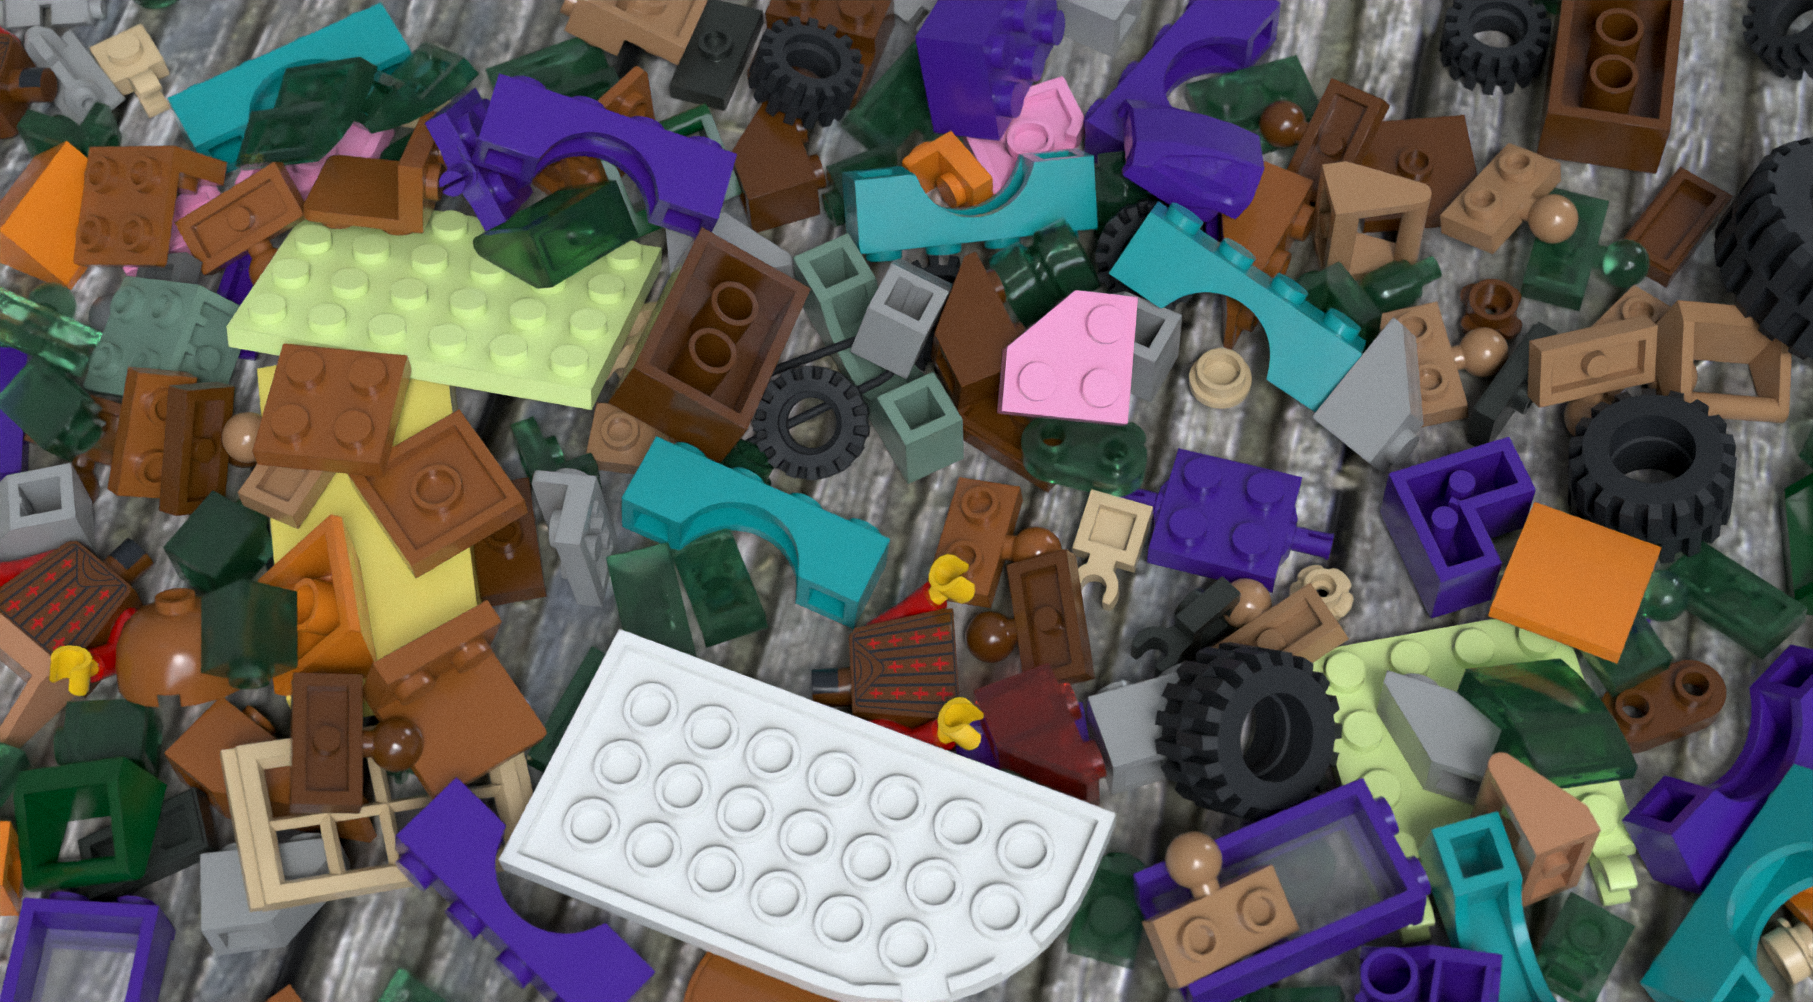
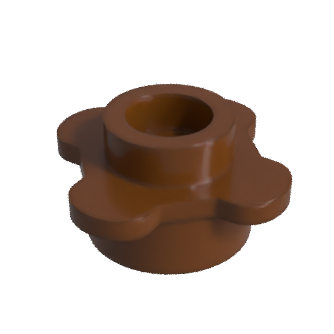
M1486 279L1477 284L1466 285L1461 290L1459 297L1460 301L1465 305V316L1461 319L1460 323L1461 330L1464 334H1467L1473 329L1484 327L1496 330L1504 339L1517 337L1523 326L1522 321L1517 318V309L1522 298L1521 293L1515 287L1499 279ZM1489 309V310H1493V311H1495V312H1497V313L1494 314V315H1491V314L1486 313L1485 310Z

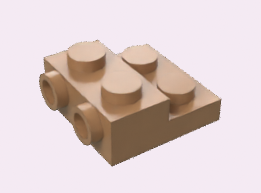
M565 0L560 13L570 17L564 31L582 39L593 47L601 48L617 56L624 41L627 40L643 48L651 55L662 57L678 65L708 0Z

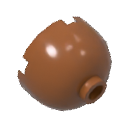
M174 588L158 593L155 596L154 602L141 607L124 623L117 641L116 675L119 693L127 701L143 706L159 707L158 695H179L181 707L222 699L241 690L247 684L245 672L252 673L246 633L234 613L213 599L196 596L195 591L188 588Z

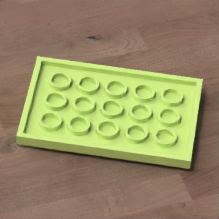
M433 210L424 233H411L408 235H391L382 229L357 226L334 229L326 227L320 222H312L305 219L293 227L226 326L228 345L232 348L280 356L283 344L408 355L412 370L410 379L592 410L662 268V248L642 245L628 239L612 240L582 235L573 230H552L528 226L514 220H507L485 231L478 217L467 216L452 210Z

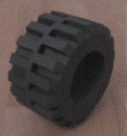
M1656 388L1642 389L1640 396L1631 397L1628 391L1614 395V403L1611 405L1601 401L1591 408V418L1582 417L1575 427V437L1570 439L1568 505L1571 506V515L1662 547L1658 556L1660 564L1675 562V554L1680 552L1689 558L1700 552L1701 541L1712 544L1720 536L1721 525H1727L1730 518L1737 457H1735L1736 444L1733 434H1726L1727 423L1719 414L1708 416L1709 406L1698 399L1688 403L1684 401V393L1670 390L1668 396L1656 395ZM1641 469H1656L1668 472L1677 478L1662 483H1644L1625 476V474Z
M1230 642L1219 643L1218 648L1206 647L1196 652V662L1185 660L1176 670L1180 678L1177 684L1167 683L1162 694L1168 700L1165 711L1157 710L1155 725L1162 726V737L1155 739L1156 752L1167 758V761L1161 767L1166 779L1177 782L1175 791L1182 798L1194 801L1196 806L1254 822L1310 800V793L1312 791L1321 793L1329 781L1325 776V772L1328 766H1336L1339 753L1333 752L1335 739L1342 738V724L1334 721V714L1340 710L1336 696L1326 694L1330 685L1326 676L1322 672L1313 671L1314 664L1306 658L1294 656L1292 653ZM1254 707L1256 716L1255 734L1248 751L1243 756L1241 751L1242 728L1247 715Z

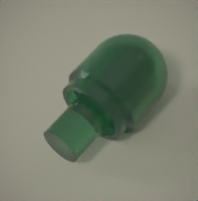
M1432 256L1412 265L1405 259L1390 261L1368 272L1361 279L1357 290L1359 303L1367 313L1373 316L1408 308L1414 305L1417 299L1422 297L1423 286L1442 277L1440 266Z

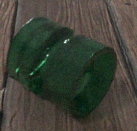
M1064 216L1034 232L1032 245L1027 247L1016 242L988 257L990 267L996 271L1003 284L1007 301L1026 328L1039 321L1057 305V300L1060 298H1066L1075 290L1093 292L1102 287L1083 246Z

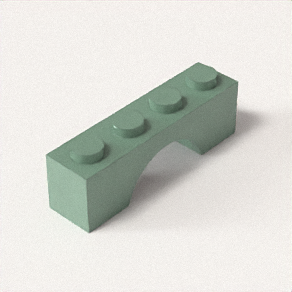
M849 233L793 257L795 280L811 288L803 309L825 346L857 335L866 310L878 289L876 277ZM852 347L831 354L841 373L857 386L886 371V369L850 352ZM914 365L907 379L894 374L884 384L862 394L865 404H868L869 420L908 484L964 459L963 419L934 372L925 375Z

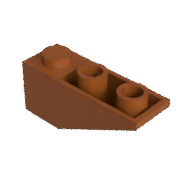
M1263 160L1265 169L1251 204L1236 220L1220 213L1218 242L1221 243L1224 238H1229L1239 243L1255 256L1256 260L1252 265L1274 278L1277 273L1286 275L1292 258V253L1288 252L1295 239L1304 242L1312 229L1315 207L1310 206L1314 181ZM1221 294L1223 347L1232 350L1243 330L1252 333L1259 323V319L1241 302Z
M225 698L216 700L164 754L183 784L190 789L196 787L206 793L209 805L225 818L231 819L219 755L221 750L233 749L239 745L277 740L273 737L276 730L253 707L247 705L240 711ZM290 765L264 769L273 818L303 814L289 813ZM362 794V804L369 803ZM369 817L336 822L339 838L371 843L377 836ZM320 824L292 829L321 834Z

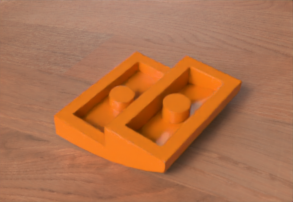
M1534 502L1504 572L1488 616L1618 664L1662 547Z

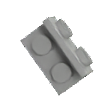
M570 468L559 469L556 472L537 470L534 472L531 485L549 529L550 546L556 548L559 554L562 578L568 579L577 605L602 607L618 538L597 476H589L582 471Z

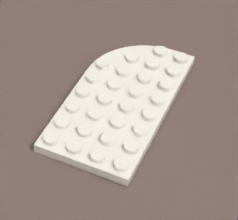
M619 629L505 846L499 862L503 870L839 1002H952L977 994L1012 976L1046 950L1065 929L1080 907L1092 883L1116 826V813Z

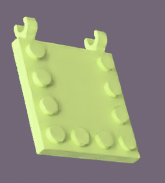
M1494 618L1339 646L1313 662V671L1322 672L1330 682L1326 694L1336 696L1340 708L1334 714V721L1342 724V738L1335 739L1333 752L1339 753L1336 766L1332 767L1337 788L1363 777L1374 798L1383 796L1387 800L1399 828V834L1395 835V838L1405 857L1415 855L1422 864L1418 850L1431 829L1469 819L1474 805L1424 790L1377 713L1387 670L1401 675L1408 673L1424 675L1434 680L1440 687L1466 695H1489L1501 701L1505 707L1520 711L1508 754L1588 806L1601 829L1587 861L1593 873L1601 904L1605 907L1630 902L1631 896L1628 889L1636 888L1638 884L1634 868L1628 858V855L1636 853L1637 848L1622 822V819L1629 813V809L1573 647ZM1503 806L1501 814L1509 820H1511L1508 812ZM1359 862L1370 903L1380 902ZM1428 896L1423 923L1416 926L1410 924L1398 929L1403 944L1430 939L1431 935L1428 927L1435 925V919Z

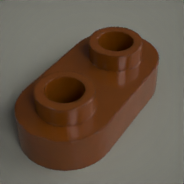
M1695 660L1678 661L1611 687L1603 695L1596 711V716L1605 742L1609 747L1627 754L1641 753L1705 729L1713 724L1726 701V686L1720 674L1711 666ZM1682 685H1695L1702 690L1703 695L1693 696L1687 693ZM1634 706L1643 713L1644 717L1632 718L1624 712L1623 707Z

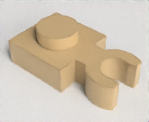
M1091 489L1072 550L1073 554L1077 557L1088 560L1087 564L1078 568L1081 591L1090 582L1102 583L1106 587L1102 600L1103 609L1111 611L1119 598L1118 579L1115 575L1116 569L1119 568L1135 573L1153 517V506Z

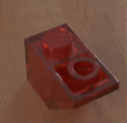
M1049 663L973 690L975 706L984 713V717L978 721L999 770L1095 806L1100 804L1099 780L1107 777L1102 755L1094 739L1083 742L1074 722L1082 719L1076 695L1068 681L1061 684L1057 683Z

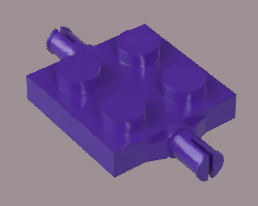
M475 87L455 97L427 120L425 125L437 144L448 168L439 179L440 187L449 184L442 192L451 197L463 194L473 208L484 230L488 231L506 222L534 192L530 186L532 181L528 183L471 164L490 100L487 98L482 100Z
M1178 448L1170 478L1161 486L1159 493L1127 486L1122 483L1118 497L1153 506V534L1148 548L1147 563L1216 580L1223 576L1229 583L1242 578H1250L1262 583L1270 593H1273L1279 567L1289 557L1291 550L1329 560L1335 535L1334 533L1329 534L1297 526L1296 504L1300 493L1302 477Z

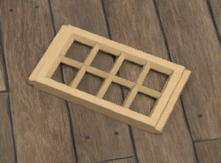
M375 726L363 727V730H373ZM290 738L239 745L233 749L221 750L219 755L249 913L256 911L267 912L415 887L395 864V861L401 855L395 850L396 835L399 832L394 812L425 808L432 801L429 794L392 799L386 770L379 767L372 758H367L376 802L362 804L360 814L303 813L273 818L264 769L290 765ZM524 752L490 771L491 784L468 788L479 799L495 797L499 819L506 825L503 837L505 845L500 846L496 856V873L505 871L499 862V858L533 795ZM379 815L389 864L345 871L336 822ZM320 824L329 874L285 881L276 831Z

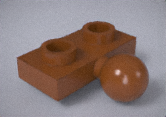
M273 162L174 223L193 257L203 262L201 271L204 276L214 275L249 254L252 260L249 264L248 274L254 286L279 249L274 248L270 241L305 220L303 210L305 201L283 162Z
M128 366L107 487L109 491L116 496L160 498L169 385L197 383V377L184 371Z
M962 477L958 479L933 563L939 557L951 554L969 564L967 572L958 577H964L975 585V593L969 602L963 604L985 608L992 607L1005 560L1016 563L1062 550L1058 537L1044 527H1030L1021 531L1017 536L1013 535L1023 502L1019 486Z

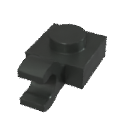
M1223 576L1205 591L1202 588L1193 590L1177 606L1174 612V626L1169 628L1153 626L1138 632L1132 640L1130 656L1137 660L1148 650L1156 649L1163 652L1166 657L1155 666L1154 678L1159 677L1166 669L1181 664L1185 659L1192 662L1196 659V652L1210 647L1232 628L1224 619V615L1230 618L1233 610L1240 602L1241 593Z

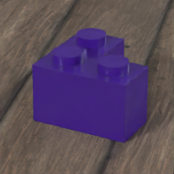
M1510 437L1388 474L1380 513L1430 619L1490 601L1502 566V561L1490 538L1522 529L1525 525L1536 488Z

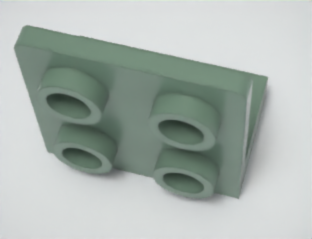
M126 276L122 281L121 287L112 298L110 316L100 342L90 356L88 363L89 371L83 388L94 394L123 398L128 366L184 371L197 377V383L221 382L229 384L241 349L229 347L226 326L240 305L198 284Z

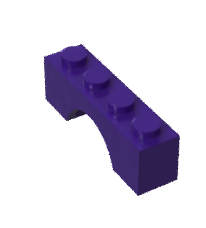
M1189 0L1184 14L1174 25L1167 23L1162 27L1153 42L1152 49L1140 62L1134 60L1125 68L1113 92L1105 100L1099 98L1091 105L1083 120L1085 152L1094 156V163L1143 191L1144 188L1123 176L1122 168L1126 165L1122 118L1117 116V108L1125 99L1143 100L1172 107L1167 99L1172 91L1185 81L1200 75L1225 73L1244 77L1276 41L1281 2L1277 0Z
M499 73L471 164L530 183L544 168L558 160L575 156L602 159L620 168L634 181L644 199L649 223L695 237L701 227L710 232L714 229L720 216L737 154L724 150L718 142L703 136L686 137L665 130L659 122L644 116H633L630 118L606 110L600 102L585 96H574L571 98L547 90L541 82L527 76L509 77Z
M1790 644L1749 687L1751 720L1747 739L1739 757L1722 777L1711 784L1702 786L1664 775L1622 819L1653 880L1702 895L1728 858L1733 846L1740 841L1766 804L1769 795L1778 787L1792 765L1797 764L1813 770V649Z
M457 777L396 835L395 850L401 856L395 861V864L413 885L423 892L432 886L450 904L444 912L464 935L471 940H475L481 934L500 953L494 959L496 965L519 988L524 989L531 983L549 1002H632L653 978L655 971L606 923L577 933H554L530 925L510 908L500 891L495 869L496 856L503 841L506 825Z

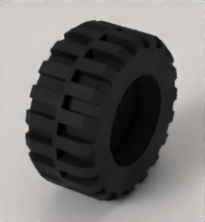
M1813 137L1785 143L1774 148L1769 155L1764 156L1718 221L1714 242L1716 267H1720V280L1725 291L1733 292L1736 296L1735 306L1745 318L1751 316L1760 325L1759 332L1771 341L1775 338L1789 347L1787 352L1802 360L1807 357L1813 358Z

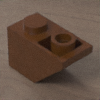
M769 101L762 103L731 151L737 154L733 170L742 190V194H739L738 197L750 229L757 233L820 215L818 190L827 188L825 173L819 156L817 154L808 156L803 145L808 143L809 139L807 129L803 128L802 119L796 118L792 126L783 122L786 114L781 111L774 117L765 111Z
M976 252L964 256L934 333L930 356L957 410L999 393L1002 350L1027 331L1021 322L1012 323L1003 305L1006 303V294L998 274L992 268L985 270Z

